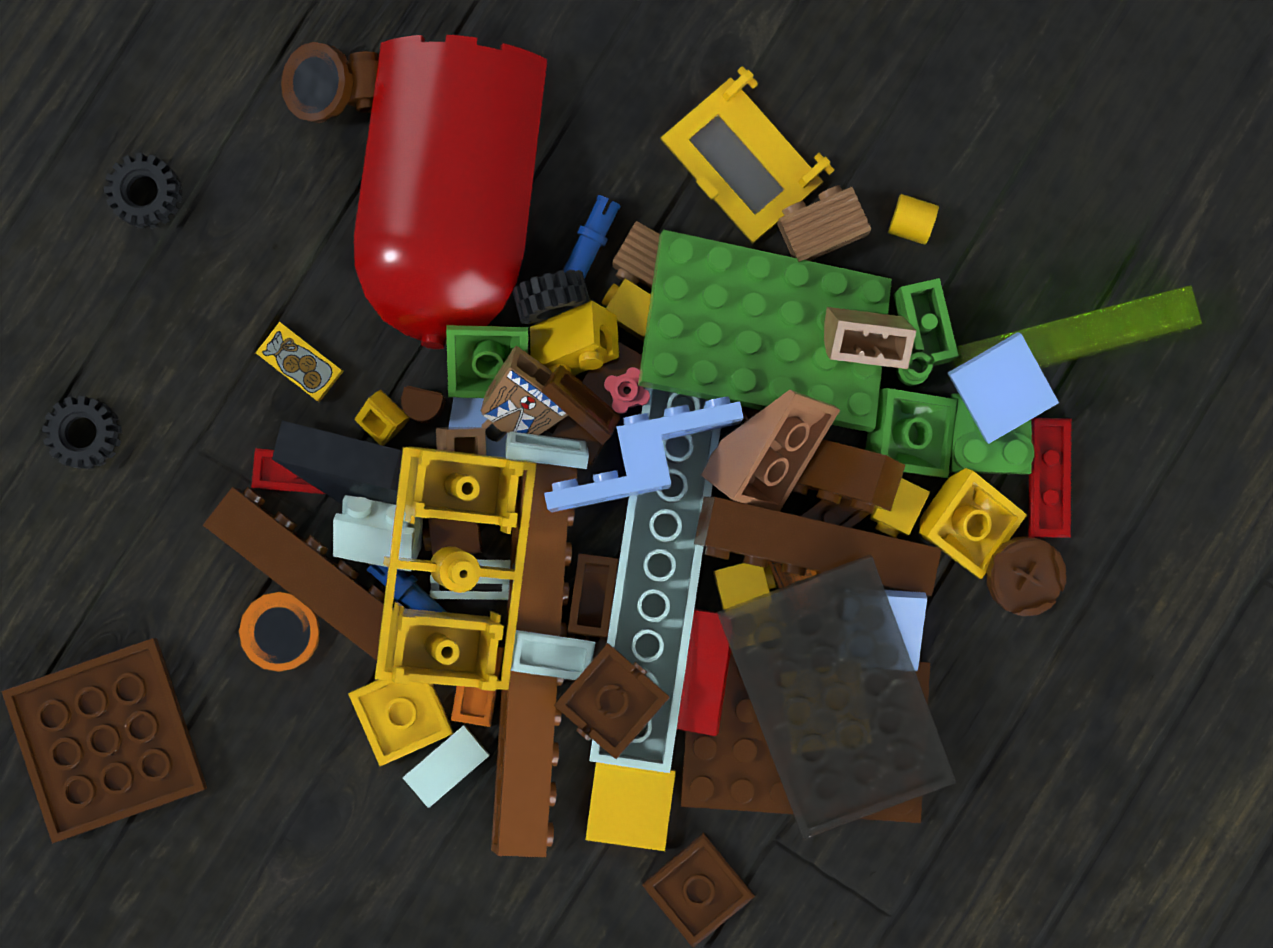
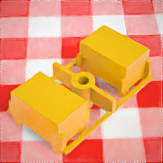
M410 446L403 447L390 556H384L383 562L388 567L375 679L392 680L394 683L403 684L417 682L477 687L488 691L509 689L537 463L505 459V457ZM523 470H527L514 569L480 566L473 555L453 546L438 550L433 555L431 561L399 557L404 512L406 513L405 521L410 524H414L415 517H430L500 525L501 532L511 534V528H516L518 513L515 512L518 480L519 476H523ZM397 568L431 572L433 579L438 584L457 593L471 590L477 584L480 577L513 580L501 680L497 679V676L494 675L498 640H502L504 626L500 624L501 615L494 611H490V617L404 609V606L398 602H395L393 608Z

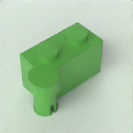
M940 278L902 286L893 294L898 316H903L916 329L908 369L896 368V375L899 381L907 386H917L923 383L928 378L933 366L951 362L959 356Z

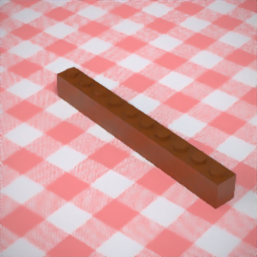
M542 463L536 464L516 630L560 637L567 636L566 622H561L562 606H567L569 600V583L564 582L565 566L570 565L572 557V545L570 542H566L567 526L573 525L574 508L550 512L547 509L544 493L553 491V483L576 479L577 468ZM523 470V476H519L515 504V512L518 513L516 528L512 527L510 569L515 568L527 470ZM509 580L508 587L509 595L507 602L506 632L513 580ZM511 671L509 689L502 690L491 851L498 856L546 857L547 847H551L553 844L554 827L553 823L548 822L549 806H554L556 802V784L551 782L552 766H557L559 759L558 742H554V726L560 725L562 714L554 704L556 703L557 686H562L564 678Z

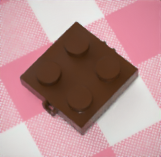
M607 643L554 706L578 726L576 731L588 741L592 738L613 758L617 759L670 696L646 676L647 671L636 661L632 664L613 646Z

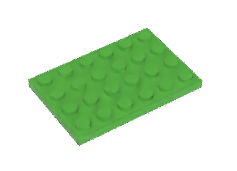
M663 230L659 235L638 386L706 400L729 397L731 403L740 402L741 407L763 410L784 393L793 390L839 408L840 411L832 425L871 432L876 427L882 366L830 360L824 344L825 315L827 307L888 315L892 279L807 260L798 262L797 258Z

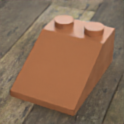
M789 390L723 438L717 448L711 453L701 476L734 501L780 512L840 409L826 402Z

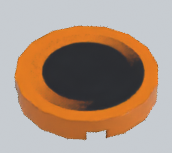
M276 592L263 595L250 604L242 616L239 635L241 646L252 662L263 669L279 672L295 669L309 660L318 646L320 626L316 613L292 594Z

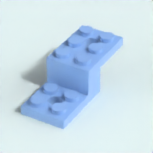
M721 397L705 401L704 409L690 412L689 405H682L665 409L664 417L649 420L648 413L623 418L624 425L618 426L617 432L626 476L619 478L617 471H610L593 475L594 483L578 486L576 479L553 483V491L544 493L547 509L550 512H556L670 488L671 480L662 440L739 425L743 420L741 403H731L729 397Z

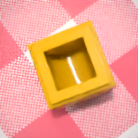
M901 194L888 233L925 245L932 232L939 206Z
M379 390L368 398L354 420L375 441L384 446L400 432L410 417L382 390Z

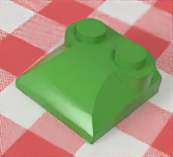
M447 325L448 397L484 398L488 387L513 348L517 345L528 353V327Z
M890 388L880 389L876 427L873 431L867 432L866 450L887 455L905 464L903 473L948 478L957 399Z
M951 394V399H957L949 473H959L964 468H967L979 474H1031V463L1034 459L1031 419L988 444L984 440L959 394Z

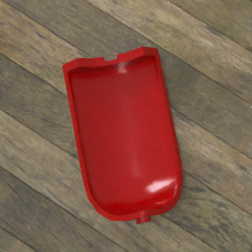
M422 35L391 39L382 42L380 46L354 231L355 269L365 297L381 319L403 334L420 340L421 345L426 348L443 349L445 347V344H447V325L487 326L502 311L517 283L525 251L547 59L509 44L503 43L499 50L477 45L476 37L446 35L445 42H425V38Z

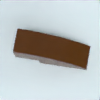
M578 554L567 638L595 642L594 659L607 644L618 559Z

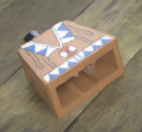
M517 345L513 348L488 387L480 410L482 415L487 418L482 424V428H485V435L488 439L495 442L500 441L507 432L540 435L568 416L541 392L552 371Z

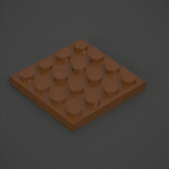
M157 638L137 643L1 691L52 844L207 789Z

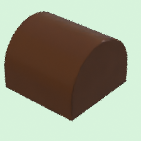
M406 386L403 389L401 404L404 412L411 419L420 424H430L442 416L447 399L442 393Z

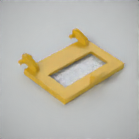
M742 66L737 70L741 76L736 81L730 77L665 133L661 140L697 180L696 183L711 200L714 199L753 244L778 223L779 218L784 217L782 210L803 201L823 184L822 179L818 176L823 170L831 175L835 169L830 165L831 162L827 157H823L820 152L814 157L818 163L813 168L807 164L742 90L746 84H749L752 89L758 85L750 70H746Z

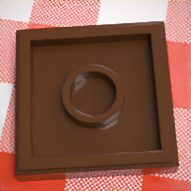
M704 833L642 883L645 890L693 948L755 897Z

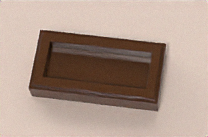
M560 365L551 374L541 391L602 445L612 436L621 418L618 413L564 366Z

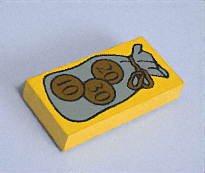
M281 322L277 324L255 352L318 402L322 400L344 372Z

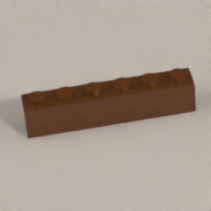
M248 486L244 491L240 488L232 487L203 526L377 661L385 592L374 584L367 588L357 580L360 573L342 559L338 564L325 555L329 549L313 536L309 535L307 539L300 536L294 531L297 524L284 513L278 511L273 515L264 508L263 505L266 500Z
M717 497L703 498L694 540L695 545L706 547L705 555L729 560L731 552L744 555L743 563L767 568L768 561L781 563V572L805 576L806 569L820 572L819 580L842 585L843 579L849 578L857 580L856 588L880 590L881 586L893 588L894 591L925 592L929 596H932L942 550L941 548Z

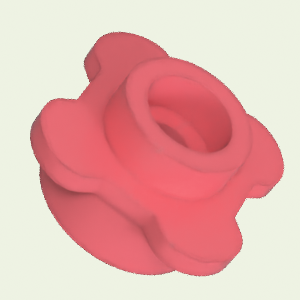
M631 367L625 374L617 377L610 375L604 382L605 389L611 393L613 398L612 408L617 413H626L628 408L646 405L650 400L649 391L642 386H638L640 374L638 368ZM625 387L631 388V392L629 394L624 393L623 390Z

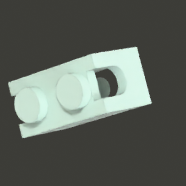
M345 495L342 514L336 513L333 519V556L387 567L383 562L384 556H390L396 505L369 500L364 497ZM404 512L399 557L417 559L422 548L423 518L415 517L414 524H410L405 521L406 513ZM399 569V570H404V571H410V572H411V570H408V569Z

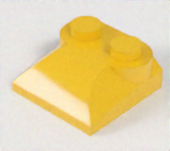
M964 468L947 479L920 519L919 533L926 541L941 548L944 553L977 578L982 579L987 572L992 555L1003 543L1010 540L1027 514L973 470Z

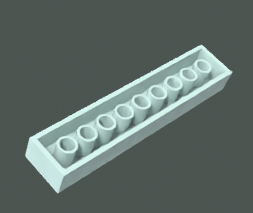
M645 387L650 393V400L646 405L642 406L641 414L648 413L649 420L664 417V410L672 407L689 405L690 412L704 409L705 401L708 400ZM721 428L662 440L671 487L629 496L607 643L613 646L632 664L636 661L647 671L646 676L667 693L670 698L617 759L613 758L592 739L589 761L670 773L703 546L695 545L694 540L703 498L711 497L713 485L702 477L701 474L708 463L711 453L719 444Z

